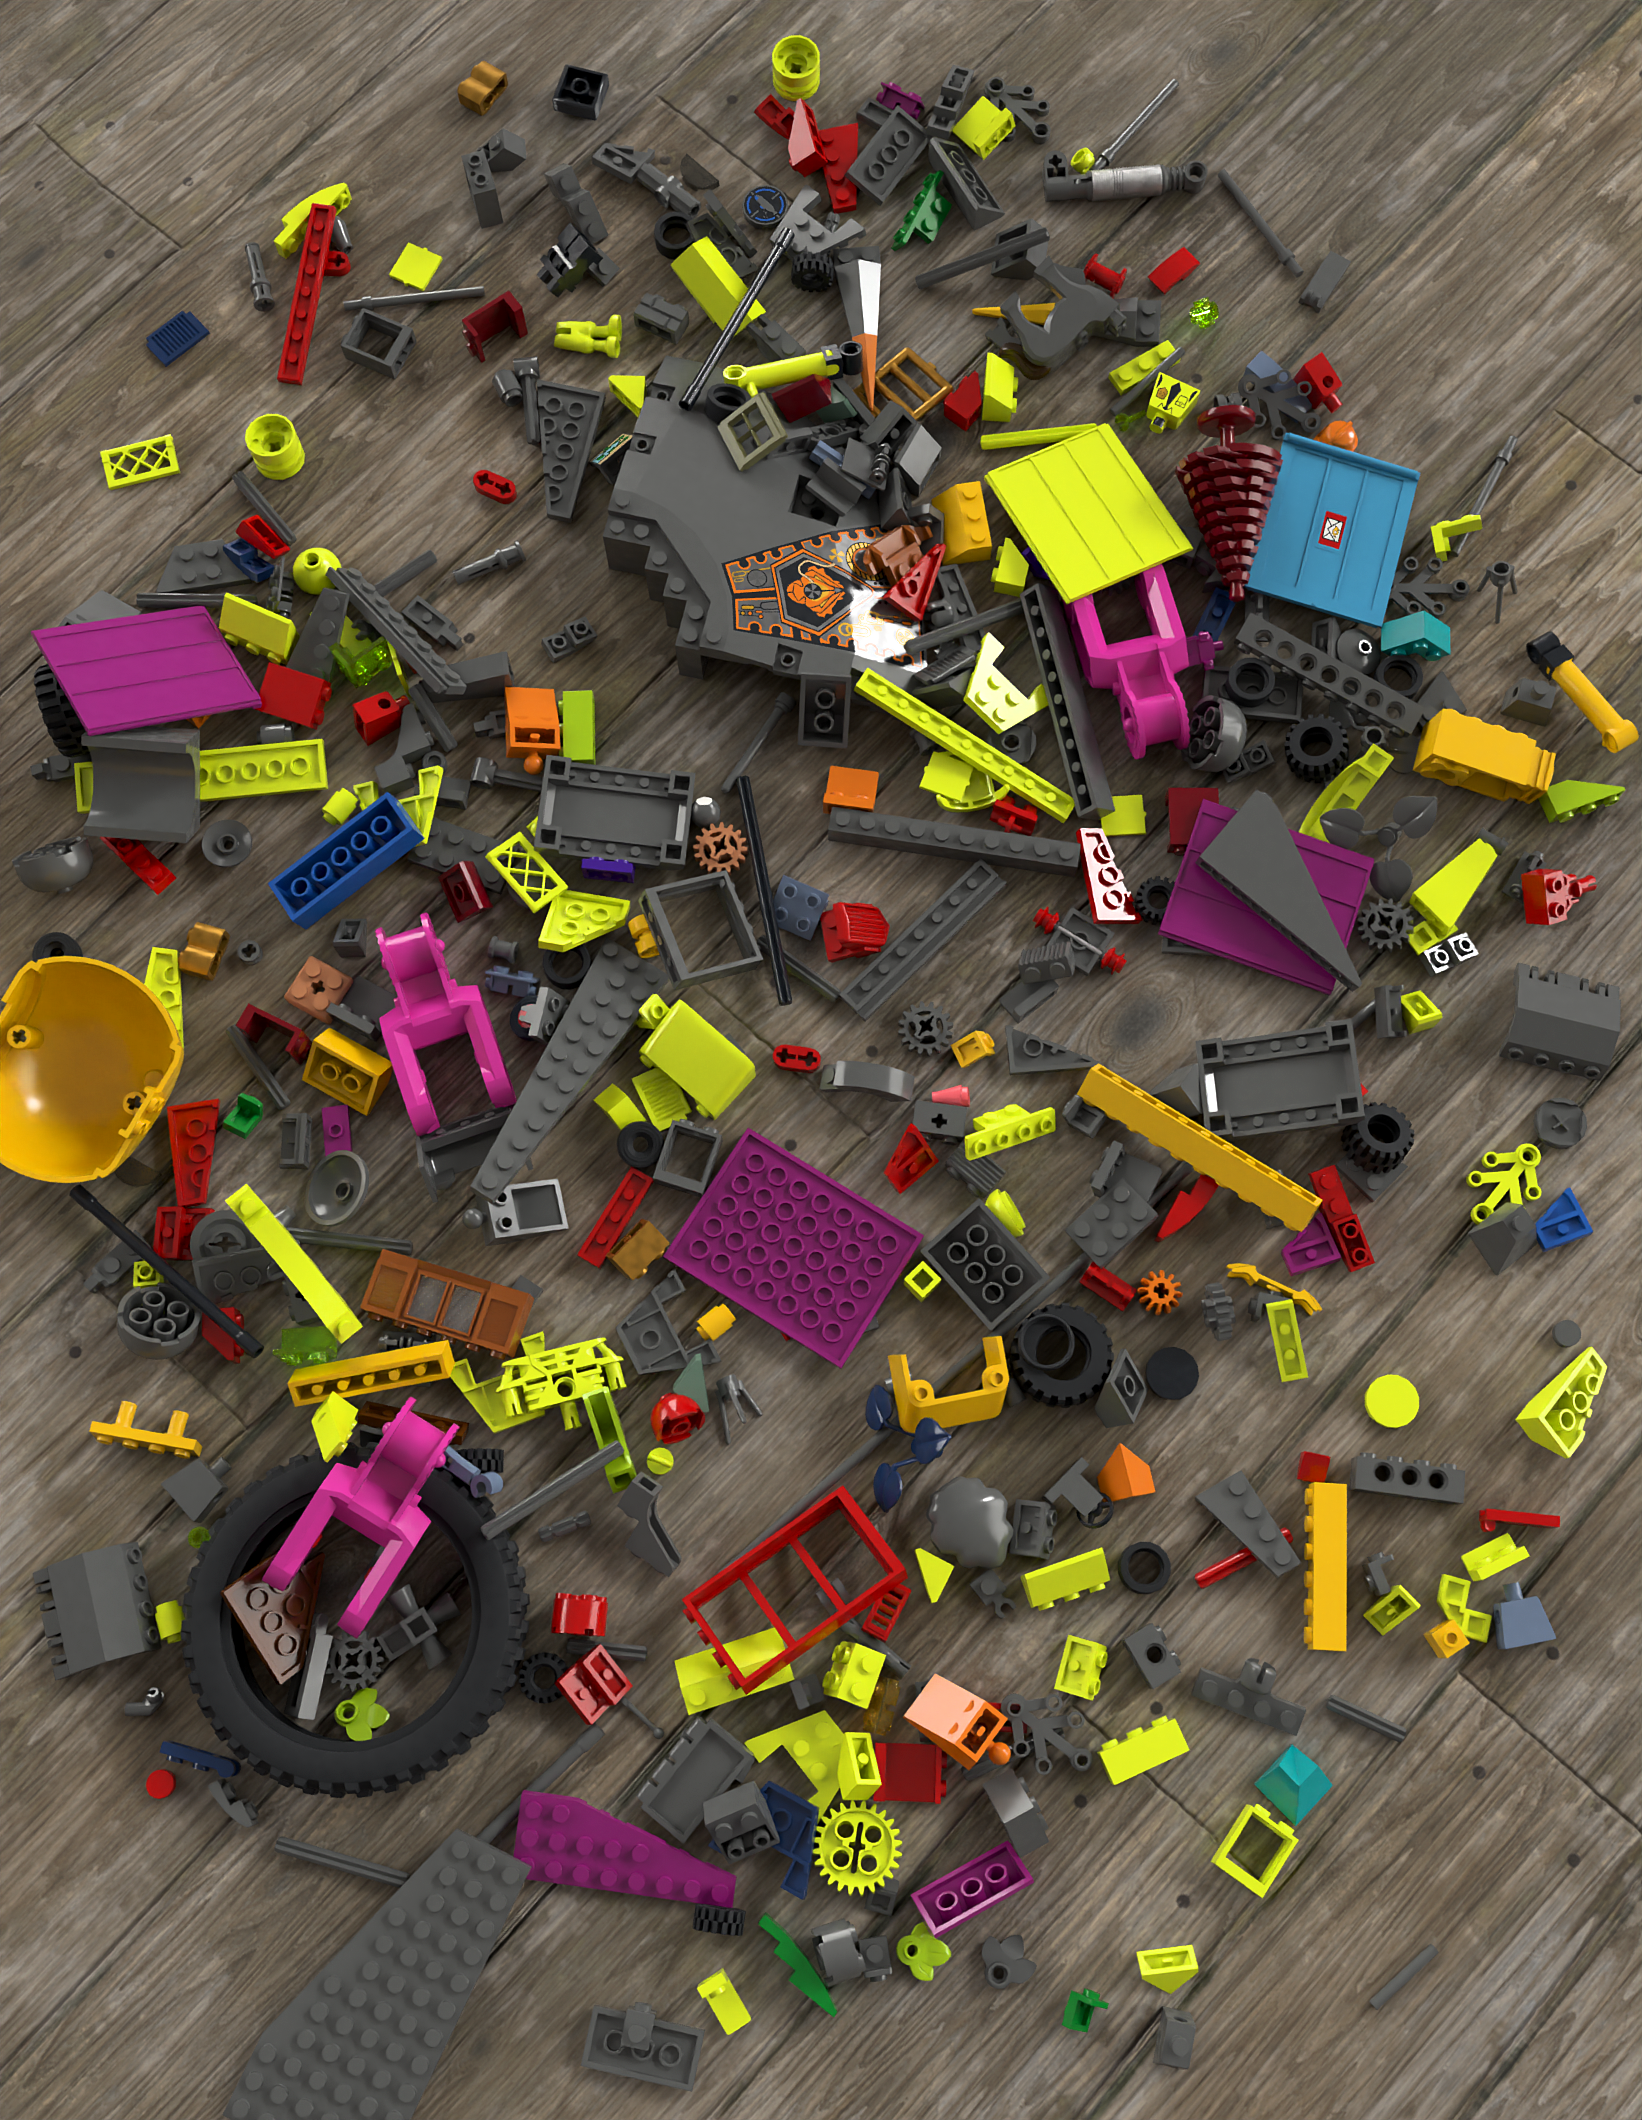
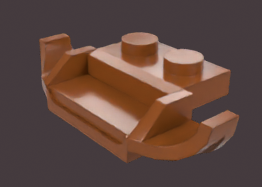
M902 525L866 546L867 550L863 556V563L867 569V575H875L877 570L883 568L891 587H893L923 557L919 545L922 541L933 536L929 526L914 527Z

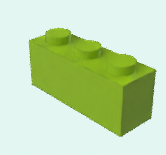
M563 691V700H560L558 703L559 715H563V723H559L560 738H563V746H560L559 756L572 758V762L596 765L595 699L593 691Z

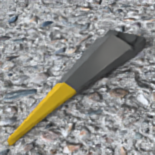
M1138 297L1114 299L1120 304V312L1126 317L1125 324L1127 328L1117 338L1109 331L1104 335H1093L1135 347L1158 346L1161 300H1138ZM1057 303L1021 305V310L1029 322L1044 325L1048 315ZM1000 307L972 309L974 315L1007 319L1001 314Z

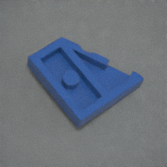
M1567 1188L1535 1223L1537 1242L1543 1252L1587 1237L1593 1233L1571 1188Z

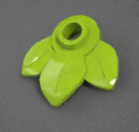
M361 1689L355 1693L351 1700L341 1702L335 1709L334 1717L337 1724L346 1728L349 1738L353 1741L372 1739V1729L383 1726L390 1719L388 1711L375 1703L378 1694L377 1689ZM353 1711L354 1714L351 1718H344L346 1712Z
M924 1922L917 1924L911 1935L902 1937L896 1947L898 1959L902 1963L909 1965L912 1975L922 1981L933 1980V1966H940L951 1957V1951L948 1946L941 1940L930 1936ZM910 1945L915 1947V1952L912 1956H909L907 1952Z

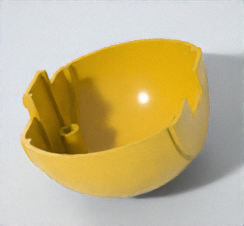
M76 956L49 957L39 959L37 963L31 960L18 971L1 1001L7 1004L0 1014V1163L22 1175L48 1182L75 1183L94 1180L100 1177L105 1178L113 1173L138 1147L158 1118L175 1086L184 1059V1048L182 1047L178 1030L159 998L140 980L114 965Z

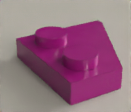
M1322 1213L1317 1214L1314 1220L1302 1232H1299L1297 1237L1290 1241L1281 1251L1291 1277L1338 1262L1341 1259V1255Z

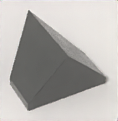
M1198 1064L1174 1070L1148 1092V1094L1187 1118L1203 1115Z

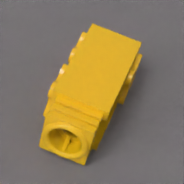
M1443 708L1423 726L1413 771L1419 772L1427 778L1439 779L1447 785L1460 786L1503 802L1509 798H1515L1518 801L1530 804L1547 792L1554 773L1556 753H1550L1547 750H1541L1536 747V740L1528 738L1523 733H1513L1500 725H1490L1482 722L1477 717H1467L1459 714L1456 710Z

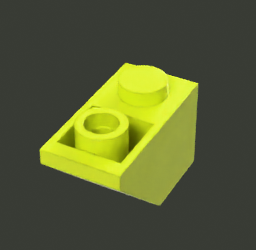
M1005 538L1004 546L998 547L996 560L1000 561L999 568L994 567L991 582H995L994 592L1020 597V594L1024 591L1029 564L1012 540Z

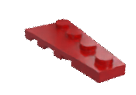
M219 1098L167 1107L178 1206L186 1208L204 1205L207 1202L220 1109Z

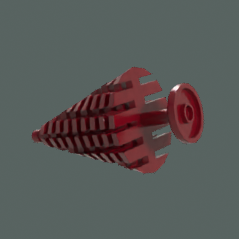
M1224 405L1211 408L1197 417V429L1206 436L1220 438V446L1214 445L1203 448L1204 453L1195 451L1187 455L1188 458H1183L1178 462L1179 466H1176L1175 473L1184 494L1187 495V501L1191 509H1193L1194 517L1199 522L1198 527L1204 535V541L1210 549L1211 557L1217 562L1216 568L1219 574L1222 575L1223 585L1230 588V600L1239 602L1244 599L1243 586L1249 582L1250 574L1248 571H1251L1254 562L1252 558L1255 557L1259 548L1254 545H1257L1262 538L1261 532L1265 527L1266 515L1271 506L1270 502L1274 496V488L1277 485L1283 460L1281 459L1282 455L1277 450L1268 446L1252 443H1235L1234 436L1241 435L1254 426L1255 412L1245 406Z

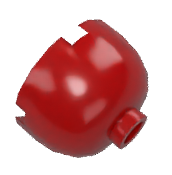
M668 1393L663 1395L654 1406L650 1422L658 1442L662 1439L664 1444H673L691 1436L689 1431L695 1427L698 1430L702 1428L705 1422V1415L699 1405L691 1398L678 1395L677 1393Z

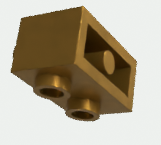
M641 1219L605 1256L626 1278L634 1280L635 1278H641L647 1272V1266L653 1260H658L665 1254V1248L670 1243L650 1221Z

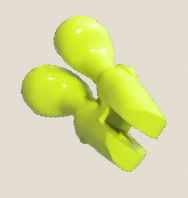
M612 315L609 319V324L605 326H596L595 323L590 321L557 322L556 333L558 335L555 336L554 347L578 351L584 354L593 353L596 350L607 353L610 358H618L620 354L619 341L622 339L620 315ZM599 337L606 338L607 340H595L593 338Z

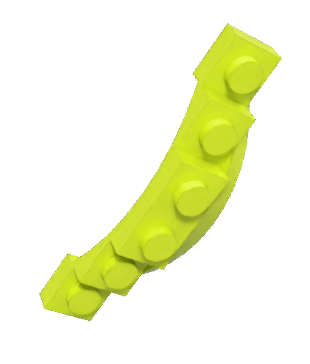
M1373 743L1362 758L1345 768L1326 787L1309 810L1298 832L1329 843L1322 829L1320 817L1324 813L1337 808L1356 810L1394 757Z

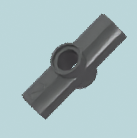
M645 163L640 168L637 181L654 193L656 200L663 207L668 208L670 206L675 211L683 212L693 219L698 215L701 209V202L686 192L676 177L672 175L667 177L651 163Z

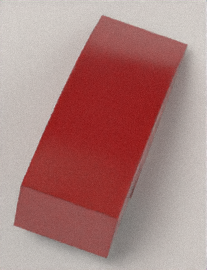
M1201 1174L1190 1194L1183 1191L1179 1192L1154 1241L1159 1243L1169 1238L1199 1214L1219 1186L1215 1179Z

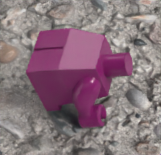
M1201 631L1198 636L1186 638L1189 666L1202 663L1205 671L1214 669L1215 652L1224 650L1223 641L1213 642L1208 631Z

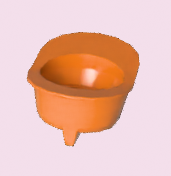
M1341 420L1334 421L1322 429L1313 439L1354 452L1358 444V438L1351 421L1348 423Z

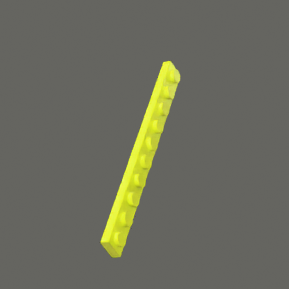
M867 668L856 684L854 691L1000 784H1008L1011 791L1060 822L1064 823L1075 806L1073 798L871 669Z

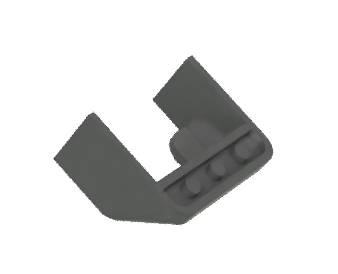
M514 1105L494 1107L441 1125L431 1133L416 1137L419 1169L433 1203L438 1202L437 1190H445L451 1187L455 1181L456 1173L483 1164ZM531 1157L526 1162L528 1171L533 1169Z

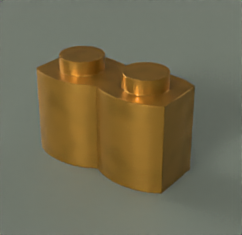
M482 61L474 66L471 71V77L462 81L458 86L459 103L481 116L485 115L492 107L494 101L507 88L508 80L506 73L486 61Z
M197 922L194 928H190L187 935L188 945L185 950L181 951L178 957L181 971L184 974L213 981L218 972L221 958L229 943L230 935L225 929Z

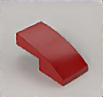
M770 93L755 109L754 113L771 129L789 140L795 112L790 107L785 109Z
M1183 247L1161 263L1148 276V279L1165 295L1180 279L1184 281L1200 265V262Z

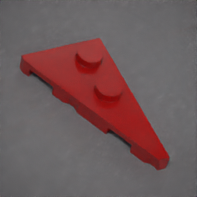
M942 543L933 546L883 597L884 600L915 622L922 621L946 545Z

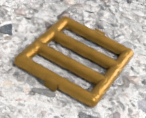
M909 347L904 348L875 372L874 388L889 402L893 401L902 406L916 421L943 401L954 390L953 386L936 372L937 369L931 362L926 363ZM906 359L910 360L941 390L931 397L903 372L898 365ZM891 373L924 404L915 411L912 410L880 380ZM862 382L853 389V392L869 410L867 398L863 395L865 389ZM873 404V410L870 412L876 419L881 411Z

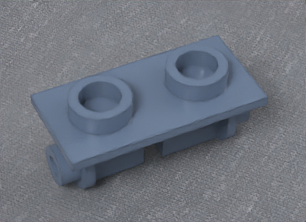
M494 966L493 969L485 971V974L491 975V978L487 977L485 981V987L489 988L490 991L507 994L509 985H513L512 995L521 997L536 995L537 987H534L533 983L540 981V978L533 977L534 973L518 971V974L511 973L509 968L503 966Z

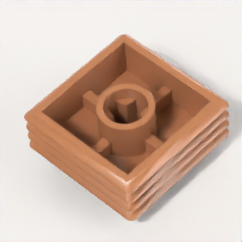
M310 956L284 995V998L288 1003L329 1025L333 1019L326 1012L331 1002L339 1006L354 981L348 975ZM321 986L325 989L323 993H316L315 991L318 987Z

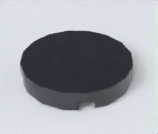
M1177 1347L1163 1348L1155 1352L1147 1362L1146 1382L1151 1391L1160 1398L1180 1400L1191 1394L1197 1386L1199 1379L1198 1365L1193 1356L1183 1349Z

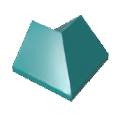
M1293 1744L1282 1753L1254 1784L1294 1826L1306 1816L1333 1786L1320 1767Z

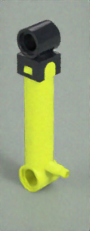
M847 341L841 344L839 349L836 344L820 347L819 353L746 368L741 365H731L723 371L724 383L743 388L753 398L758 394L757 390L795 383L812 374L825 376L829 380L843 378V374L849 376L857 375L863 371V349L860 343Z

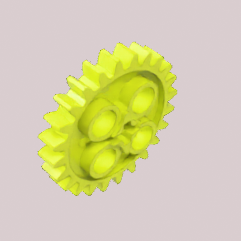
M851 1800L849 1809H846L845 1805L840 1803L841 1812L837 1813L831 1808L830 1814L832 1818L828 1819L823 1816L821 1819L825 1827L817 1826L816 1828L817 1833L821 1837H815L814 1844L819 1845V1848L813 1850V1855L820 1856V1859L814 1862L815 1867H824L820 1872V1877L829 1875L828 1886L837 1882L839 1893L844 1887H848L849 1896H852L854 1888L859 1890L860 1896H863L864 1888L868 1887L870 1892L874 1894V1884L877 1883L880 1887L884 1888L883 1878L893 1879L890 1868L899 1869V1865L894 1859L902 1858V1853L896 1851L895 1848L902 1846V1841L894 1840V1837L900 1834V1830H891L890 1827L894 1824V1819L884 1820L886 1810L877 1814V1804H874L869 1810L866 1809L865 1800L862 1801L860 1808H856L854 1800ZM861 1822L863 1823L861 1847L865 1848V1850L859 1851L857 1871L853 1874L851 1873L854 1851L849 1847L854 1846L856 1843L857 1828ZM848 1824L853 1828L854 1832L851 1837L843 1838L838 1834L837 1831L841 1825ZM870 1829H876L880 1832L881 1839L876 1843H871L865 1837L866 1832ZM836 1854H846L849 1858L848 1864L844 1867L836 1866L833 1862ZM865 1858H872L876 1861L877 1867L872 1872H866L862 1869L861 1862Z

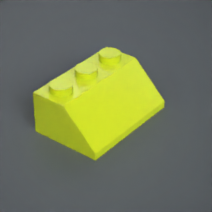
M226 592L219 623V629L225 641L233 646H237V644L244 646L247 651L254 655H259L260 653L267 656L268 660L277 665H280V663L287 665L300 638L292 620Z
M1102 1547L1020 1576L1031 1608L1038 1606L1039 1611L1055 1606L1053 1600L1063 1597L1065 1602L1080 1597L1079 1591L1089 1588L1090 1593L1104 1589L1106 1588L1104 1582L1110 1581Z

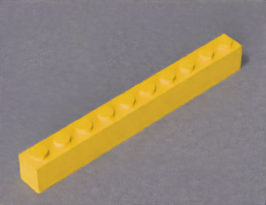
M1099 1063L1090 1069L1077 1093L1087 1105L1097 1106L1105 1111L1104 1114L1110 1119L1126 1124L1127 1129L1133 1133H1141L1149 1138L1148 1141L1152 1145L1167 1149L1175 1159L1186 1161L1193 1165V1169L1196 1172L1211 1176L1219 1186L1225 1189L1230 1188L1237 1192L1238 1197L1243 1201L1253 1202L1261 1207L1260 1209L1263 1213L1271 1217L1276 1216L1284 1221L1283 1224L1293 1231L1298 1230L1302 1232L1322 1202V1199Z

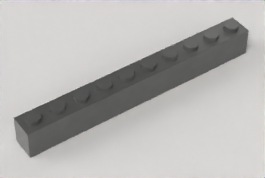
M1037 583L1020 594L1078 818L1097 821L1113 813L1115 807L1057 590L1054 587Z
M832 807L828 828L829 841L969 862H977L981 858L989 865L1075 877L1081 846L1079 843Z

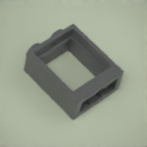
M484 150L462 155L470 194L481 229L504 223L496 187Z
M362 308L359 315L354 317L348 334L343 336L341 348L345 359L396 379L417 341L412 328ZM369 328L396 339L385 360L358 350Z
M680 1119L679 1122L672 1120L653 1175V1181L655 1184L702 1198L707 1190L723 1142L722 1135L719 1134L718 1130L711 1127H704V1129L694 1127L695 1124L685 1119ZM678 1134L713 1144L701 1182L666 1172Z

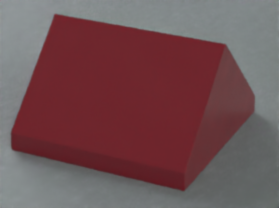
M812 374L772 393V397L788 422L792 423L832 404L831 383L828 378Z
M461 861L438 877L458 923L493 908L473 861Z

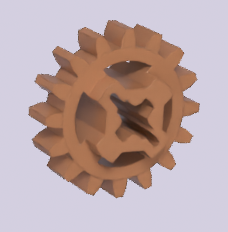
M720 822L719 828H715L712 823L710 824L711 830L707 831L703 828L701 829L703 837L696 836L695 838L698 843L693 845V850L697 853L694 855L695 861H701L699 864L701 870L708 867V874H712L714 871L727 870L730 876L732 868L739 871L738 863L746 862L743 856L748 854V848L745 847L747 844L746 838H740L742 836L741 830L733 832L732 824L728 828H724L723 822ZM731 840H733L736 843L737 850H735V847L731 846ZM704 849L711 854L710 859L705 856Z

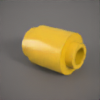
M721 1304L719 1307L715 1306L697 1320L699 1326L696 1330L705 1341L710 1338L714 1342L733 1326L732 1323L736 1318L724 1304Z

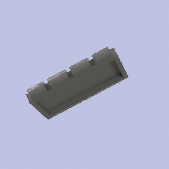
M698 1716L686 1731L693 1741L689 1740L686 1736H682L669 1752V1755L676 1762L674 1763L665 1757L653 1772L652 1777L659 1784L657 1785L648 1779L636 1794L638 1799L643 1802L640 1808L683 1844L704 1818L703 1802L723 1794L754 1754L712 1718L707 1722Z

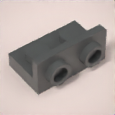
M1016 1499L1010 1554L1049 1560L1050 1554L1054 1549L1053 1526L1057 1523L1055 1505L1047 1502Z

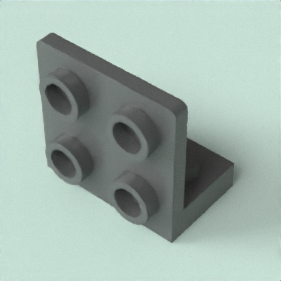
M357 976L340 1005L337 1006L331 1002L326 1012L334 1021L376 1042L382 1033L379 1018L395 1008L393 999L398 996Z

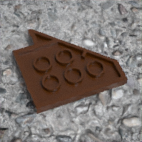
M279 1548L220 1592L277 1685L283 1684L303 1668L325 1559L323 1552L317 1553L306 1561L284 1591L262 1581L267 1569L281 1549Z

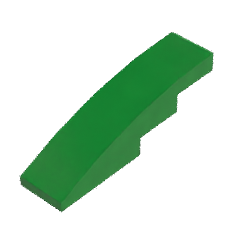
M765 1912L758 1925L779 1941L773 1952L794 1969L789 1976V1981L832 2017H835L837 2007L818 1971L790 1934Z

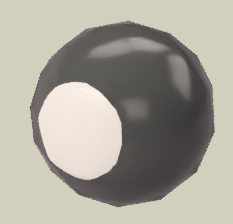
M698 798L692 804L690 819L698 827L710 828V824L713 823L715 825L720 819V806L712 798Z

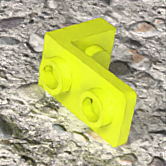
M1466 515L1459 520L1451 522L1442 521L1435 526H1431L1436 557L1441 559L1442 562L1447 561L1446 552L1451 551L1448 537L1481 530L1483 528L1481 516Z
M723 1968L698 1984L697 1990L702 1998L706 1997L727 2035L732 2034L751 2021L750 2014Z

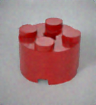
M556 1593L553 1600L550 1633L605 1637L608 1612L607 1597Z

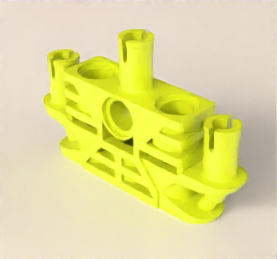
M597 1338L509 1360L502 1363L501 1367L505 1368V1372L502 1375L500 1387L496 1389L495 1393H501L506 1418H512L514 1413L515 1417L523 1414L517 1389L521 1388L522 1395H525L524 1404L528 1405L526 1408L527 1414L560 1406L565 1431L572 1430L573 1427L577 1429L582 1427V1424L580 1423L575 1402L583 1400L582 1394L604 1388L602 1386L605 1382L604 1377H600L602 1373L601 1368L605 1367L610 1392L627 1387L620 1366L624 1359L621 1356H616L604 1344L607 1341L606 1338ZM597 1347L604 1358H595L593 1349ZM594 1367L593 1370H589V1371H585V1372H581V1373H577V1372H576V1371H580V1370H584V1369H588V1368ZM513 1369L519 1370L521 1378L512 1381ZM569 1374V1377H562L553 1385V1377ZM540 1380H544V1381H545V1382H541V1383H537V1384H533V1385H529V1386L526 1385V1384L533 1383V1382H537V1381H540ZM567 1385L571 1390L570 1396L562 1397L557 1391L558 1386Z

